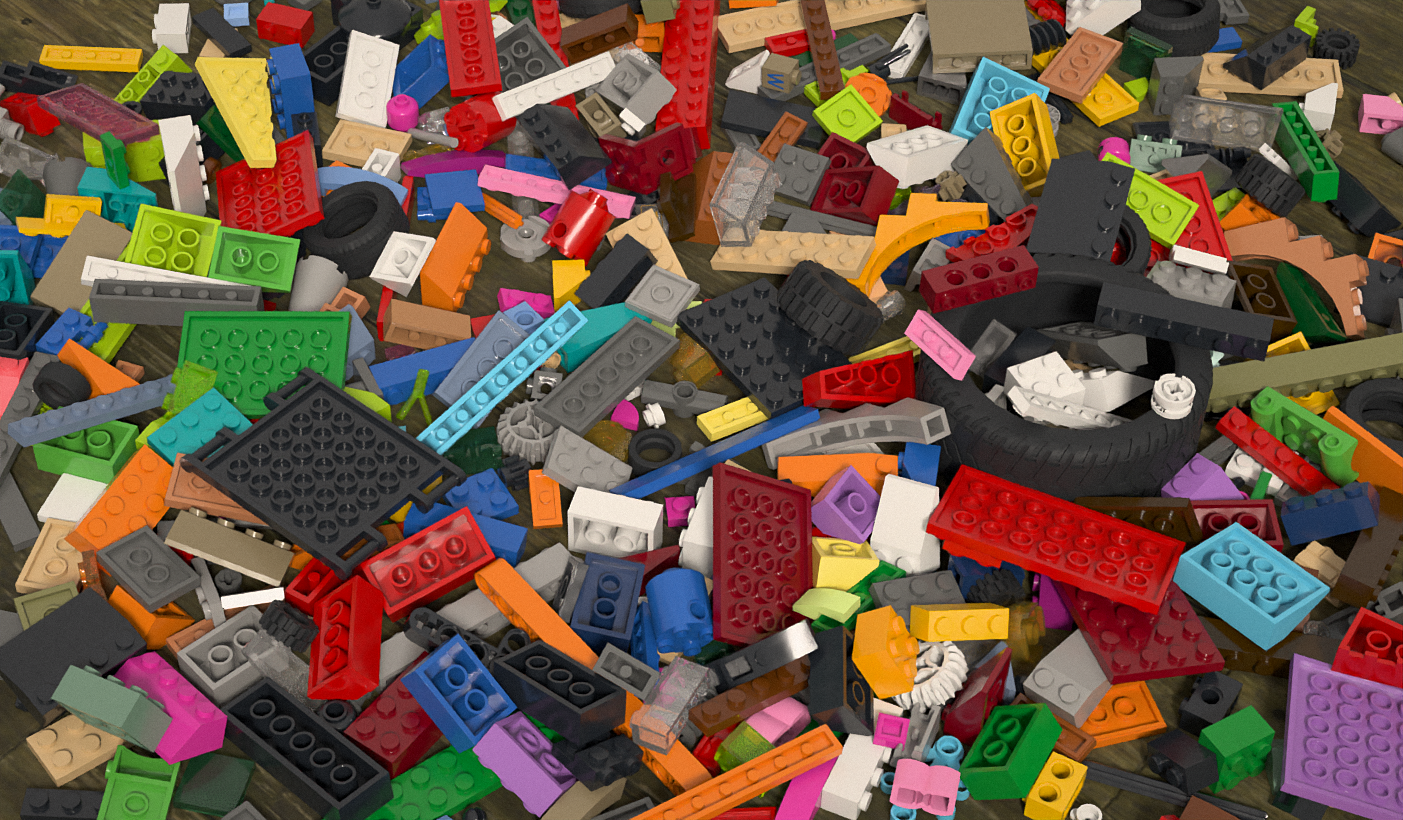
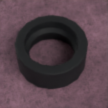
M61 362L45 364L32 384L34 392L39 399L54 410L58 409L59 406L66 407L76 402L86 401L91 394L90 384L86 378L76 369Z
M662 429L641 431L631 439L628 446L629 466L632 467V473L637 477L682 458V445L677 436ZM658 448L667 451L672 456L662 462H649L639 457V454L648 449Z

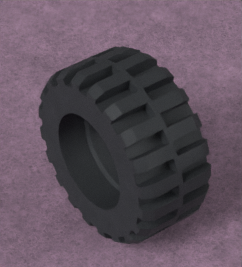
M812 260L799 262L777 292V302L780 304L781 309L798 326L805 329L811 336L819 339L823 344L832 347L836 351H841L845 355L855 356L862 353L883 324L882 311L877 308V305L865 293L861 292L855 285L848 282L841 275L836 274L833 270Z

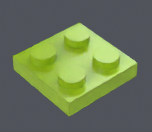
M851 84L812 113L814 119L829 136L834 132L854 143L866 137L881 126L883 122Z

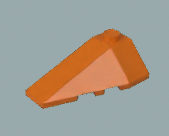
M854 453L778 457L777 480L789 478L792 484L810 489L811 497H816L831 477L852 465L881 497L885 477L888 474L898 476V456Z

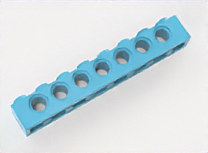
M569 300L415 439L438 454L443 455L588 322V319Z

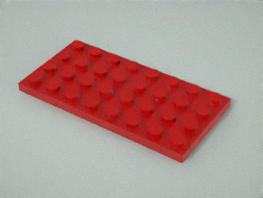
M963 464L935 509L926 528V533L934 535L938 539L954 542L965 546L966 549L979 551L992 556L994 559L1004 560L1018 565L1025 570L1046 575L1055 581L1071 584L1083 591L1099 594L1111 601L1121 602L1135 607L1139 611L1149 612L1154 615L1158 614L1186 544L1183 541L1021 486L1020 484Z

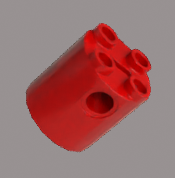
M501 92L478 94L453 106L444 115L448 135L457 138L459 142L458 146L454 148L455 150L475 153L511 135L516 126V116L502 121L492 100L493 97L501 94Z
M592 189L582 194L570 190L541 240L554 248L556 246L560 253L570 259L584 260L587 267L616 216L608 211V199Z

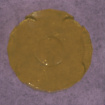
M602 420L582 437L622 462L628 459V446L632 436L618 422Z

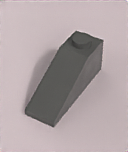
M1401 581L1382 590L1376 602L1369 601L1366 609L1403 625V582ZM1350 606L1321 620L1320 622L1328 637L1343 640L1360 609Z

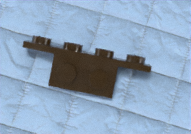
M671 171L661 174V182L657 187L660 200H657V206L660 214L665 215L669 223V242L688 240L690 237L695 236L696 175L693 173L675 181Z

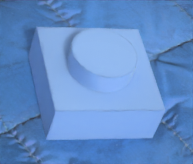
M248 3L224 4V19L234 27L249 25Z

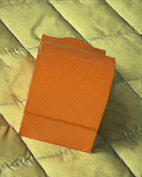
M543 469L529 470L528 480L533 529L562 527L559 483L542 474Z

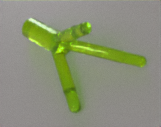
M424 369L418 370L412 394L397 413V419L403 420L416 399L419 398L428 427L433 423L424 397L429 371Z

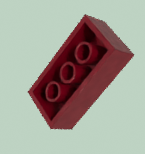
M426 651L343 732L346 739L389 772L390 781L410 770L443 735L441 730L400 680L429 655Z

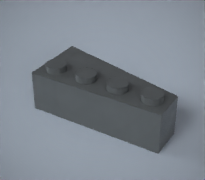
M987 127L951 163L953 168L963 176L1004 221L1006 217L1030 204H1034L1022 184V179L1015 171L1011 163L1012 160L1009 154L1006 153L1000 137Z

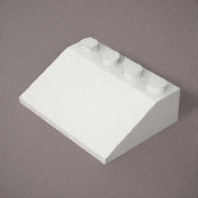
M191 115L158 120L174 211L204 217L206 213L205 201L210 200L208 186L202 185V181H206L207 178L204 165L199 166V161H204L201 145L196 146V141H201L198 125H192Z

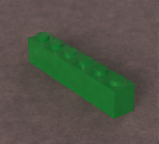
M1297 101L1272 103L1270 131L1309 199L1315 202L1337 199L1339 170Z

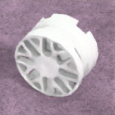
M1175 374L1160 376V379L1155 382L1151 398L1153 410L1160 416L1168 419L1186 417L1190 413L1193 404L1192 401L1196 391L1194 384L1185 376H1182V378L1175 377Z

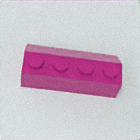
M155 651L128 659L113 677L126 684L124 687L130 689L132 685H135L149 693L147 699L152 698L165 706L163 712L173 719L155 749V752L169 765L222 748L228 716Z

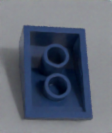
M586 552L584 562L589 565L573 610L570 628L593 652L602 654L607 643H610L627 653L645 565Z

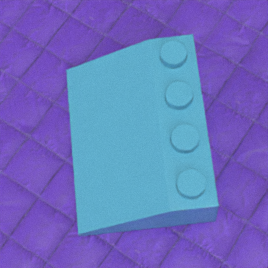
M982 57L972 74L949 133L968 139L969 145L985 127L994 133L990 111L1033 93H1036L1045 103L1050 88Z
M1237 522L1181 555L1173 581L1178 584L1180 589L1265 651L1283 640L1330 591V587Z

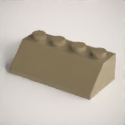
M190 507L189 512L185 510L180 511L164 544L276 587L284 585L296 553L290 551L292 545L276 539L273 544L262 540L263 534L248 528L245 533L234 530L235 523L222 518H218L217 523L206 519V512Z

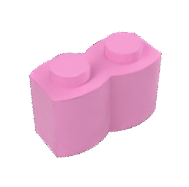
M788 697L747 717L741 727L743 744L760 754H764L793 740L811 722L808 706L792 697Z
M899 759L890 802L907 809L922 808L935 815H953L961 773L946 766H928L923 762L913 759Z

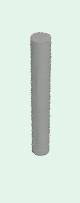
M410 128L407 132L412 134L414 139L456 148L459 143L457 138L416 128Z

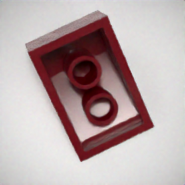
M834 132L831 133L818 152L819 155L830 159L831 164L828 169L876 166L867 148Z
M880 165L826 169L810 210L878 226L880 215H887L899 180Z
M1006 647L973 671L966 683H961L963 689L956 691L955 702L953 705L948 703L942 714L941 720L945 722L943 735L953 736L961 743L970 747L973 746L994 707L1003 705L1013 649Z

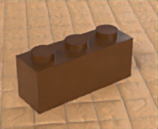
M627 3L562 28L560 47L571 64L637 40L639 21Z

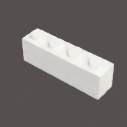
M874 698V734L879 712L903 717L904 708ZM850 734L843 747L842 754L839 755L822 789L820 808L851 820H857L861 810L867 811L872 798L870 791L873 786H879L884 769L881 768L884 762L890 763L895 749L873 744L874 735Z

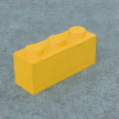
M993 603L911 605L910 635L927 642L1008 639L1009 608Z

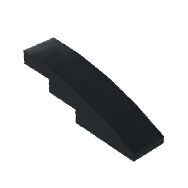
M3 60L0 67V84L8 92L43 96L71 95L78 80L77 75L29 61L27 67Z

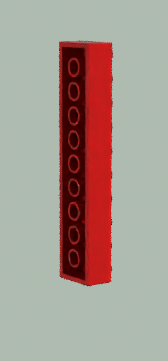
M679 0L680 9H677L675 19L665 20L661 74L677 91L673 94L671 101L657 112L655 131L658 132L675 123L683 124L684 129L696 126L701 150L710 149L718 45V17L720 16L721 0Z

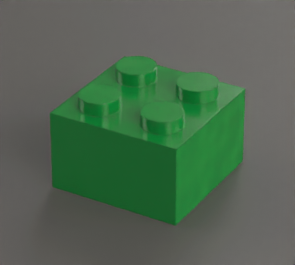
M1252 705L1201 730L1198 743L1214 752L1217 758L1219 781L1208 786L1214 794L1223 789L1230 790L1234 788L1241 780L1249 776L1255 777L1259 775L1266 767L1265 763L1268 753L1272 748L1271 744L1275 731Z

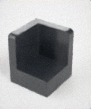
M1280 788L1271 804L1300 820H1321L1328 805L1280 791Z

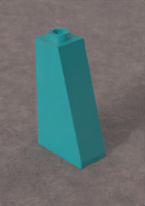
M625 302L580 311L588 319V322L557 350L561 356L560 365L567 373L572 372L635 316L649 324L652 323V319L626 308Z

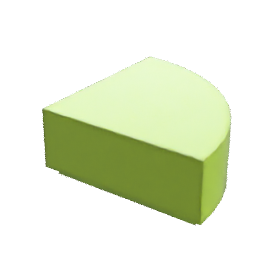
M1146 77L1124 83L1123 89L1140 103L1148 92L1149 84Z

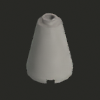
M310 255L307 260H303V257L300 258L296 265L288 311H320L325 303L331 305L342 287H347L349 281L345 271L341 274L336 270L338 265L326 258Z

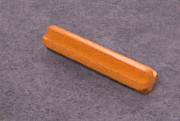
M482 193L486 212L513 229L523 226L524 222L520 214L488 194Z

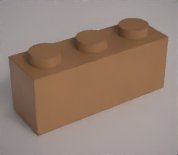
M391 299L383 317L384 341L425 350L471 338L470 316Z

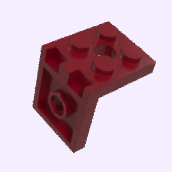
M681 123L672 124L637 142L609 134L598 137L600 147L612 161L610 165L605 167V175L609 185L647 195L658 189L657 187L661 182V174L671 171L676 181L694 172L684 126ZM665 151H668L669 156L664 163L663 154Z

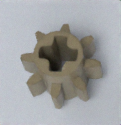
M1328 128L1316 133L1331 159L1336 158L1341 153L1342 146L1344 145L1340 141L1342 136L1336 130L1330 131Z
M947 170L936 177L935 182L938 186L934 187L933 190L943 202L946 200L948 202H955L962 196L964 192L962 187L967 183L957 171Z

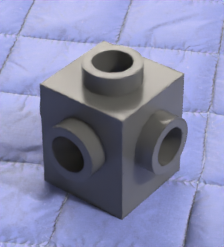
M541 367L540 370H535L533 378L528 377L526 394H531L530 402L538 399L540 402L548 394H543L540 388L543 385H548L551 391L554 390L562 382L563 374L557 373V369Z

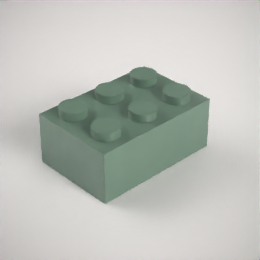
M70 665L51 699L84 723L154 753L173 720L163 712L165 706L152 698L147 699L149 693L135 685L128 689L124 687L126 685L124 682L111 675L104 679L99 671L89 666L80 669Z

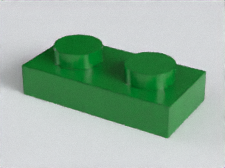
M110 131L101 134L100 140L108 177L120 190L130 186L128 180L130 169L124 158L126 148L120 139L117 140Z

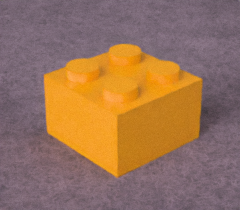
M891 605L858 614L852 660L879 700L913 691L914 678L917 676L916 659L920 648L917 639L911 636L906 629L903 618L896 614Z

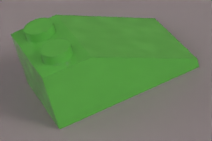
M218 226L208 278L250 286H261L262 292L290 293L300 239Z

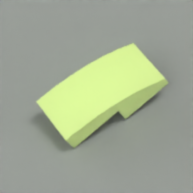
M809 589L793 605V611L814 620L823 614L845 623L860 607V597L835 589Z

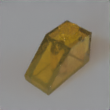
M684 332L679 338V349L673 353L670 361L676 370L673 376L678 382H693L698 389L720 372L709 353Z

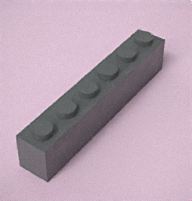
M95 279L89 296L94 322L183 326L185 311H265L261 286Z

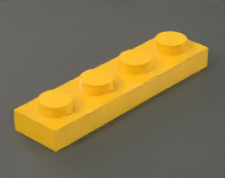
M44 45L39 63L55 69L139 72L143 60L142 49Z

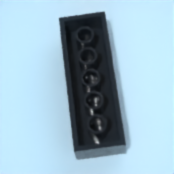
M407 0L405 1L409 4L412 11L410 26L397 37L386 40L398 44L399 51L415 39L414 34L421 28V24L424 23L423 8ZM340 25L303 52L311 74L313 99L327 106H330L339 99L349 42V35L341 29Z
M267 676L220 709L228 716L224 736L325 820H365L394 798L387 770L270 677Z

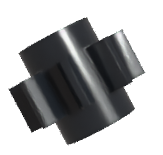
M513 455L501 460L503 467L498 468L497 471L500 480L506 488L511 487L512 491L517 492L529 487L527 482L529 478L528 473L532 469L527 459L519 460L518 455Z

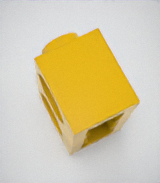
M1053 751L1048 761L1044 763L1035 784L1032 785L1026 798H1022V801L1026 802L1024 815L1033 820H1065L1084 786L1088 767Z

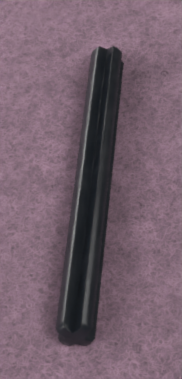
M1087 759L1082 763L1088 767L1085 779L1185 808L1193 795L1240 820H1267L1268 813L1264 810L1198 791L1188 796L1167 782Z

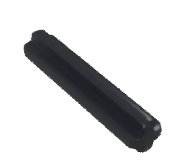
M1037 72L1029 77L1037 82L1041 74ZM1049 92L1045 103L1059 110L1060 122L1062 124L1072 123L1074 114L1057 94Z

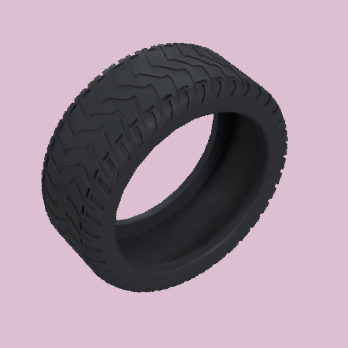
M1036 253L1032 257L1039 267L1035 288L934 314L931 312L930 315L976 356L961 381L950 376L922 349L920 351L915 400L938 405L945 409L951 434L930 444L941 446L938 470L941 474H944L947 480L952 482L960 466L963 464L1074 503L1076 497L1091 496L1162 497L1161 489L1195 456L1213 385V364L1210 350L1145 336L1148 364L1137 366L1136 371L1125 373L1155 382L1160 379V376L1165 374H1175V377L1178 378L1185 376L1191 380L1196 390L1191 411L1186 417L1168 419L1160 416L1152 409L1131 422L1106 429L1077 431L1052 428L1019 418L996 405L976 387L969 376V373L976 366L996 355L1003 354L1027 326L1038 330L1079 321L1094 323L1103 282L1175 297L1170 295L1169 291L1162 288L1161 285L1154 283L1153 280L1144 275L1135 273L1134 270L1125 268L1122 265H1115V263L1103 259L1095 260L1094 257L1076 255L1074 257L1068 253H1056L1052 256L1051 253ZM1154 388L1145 392L1150 401Z

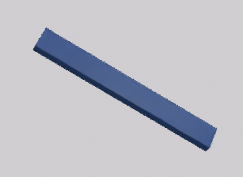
M800 406L610 489L609 492L611 494L640 499L713 467V465L722 463L820 419L819 411L813 407Z

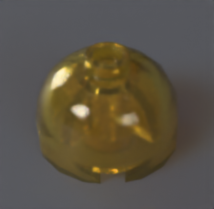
M1016 602L1006 607L1009 608L1008 639H997V643L1003 641L1008 648L1013 649L1011 656L1013 660L1036 663L1042 654L1044 646H1038L1039 636H1045V617L1042 607L1036 606L1037 602Z

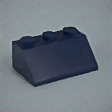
M1367 481L1363 483L1352 482L1343 488L1334 490L1323 489L1314 495L1305 497L1294 496L1289 498L1287 501L1282 502L1281 518L1291 545L1378 526L1380 496L1370 482Z

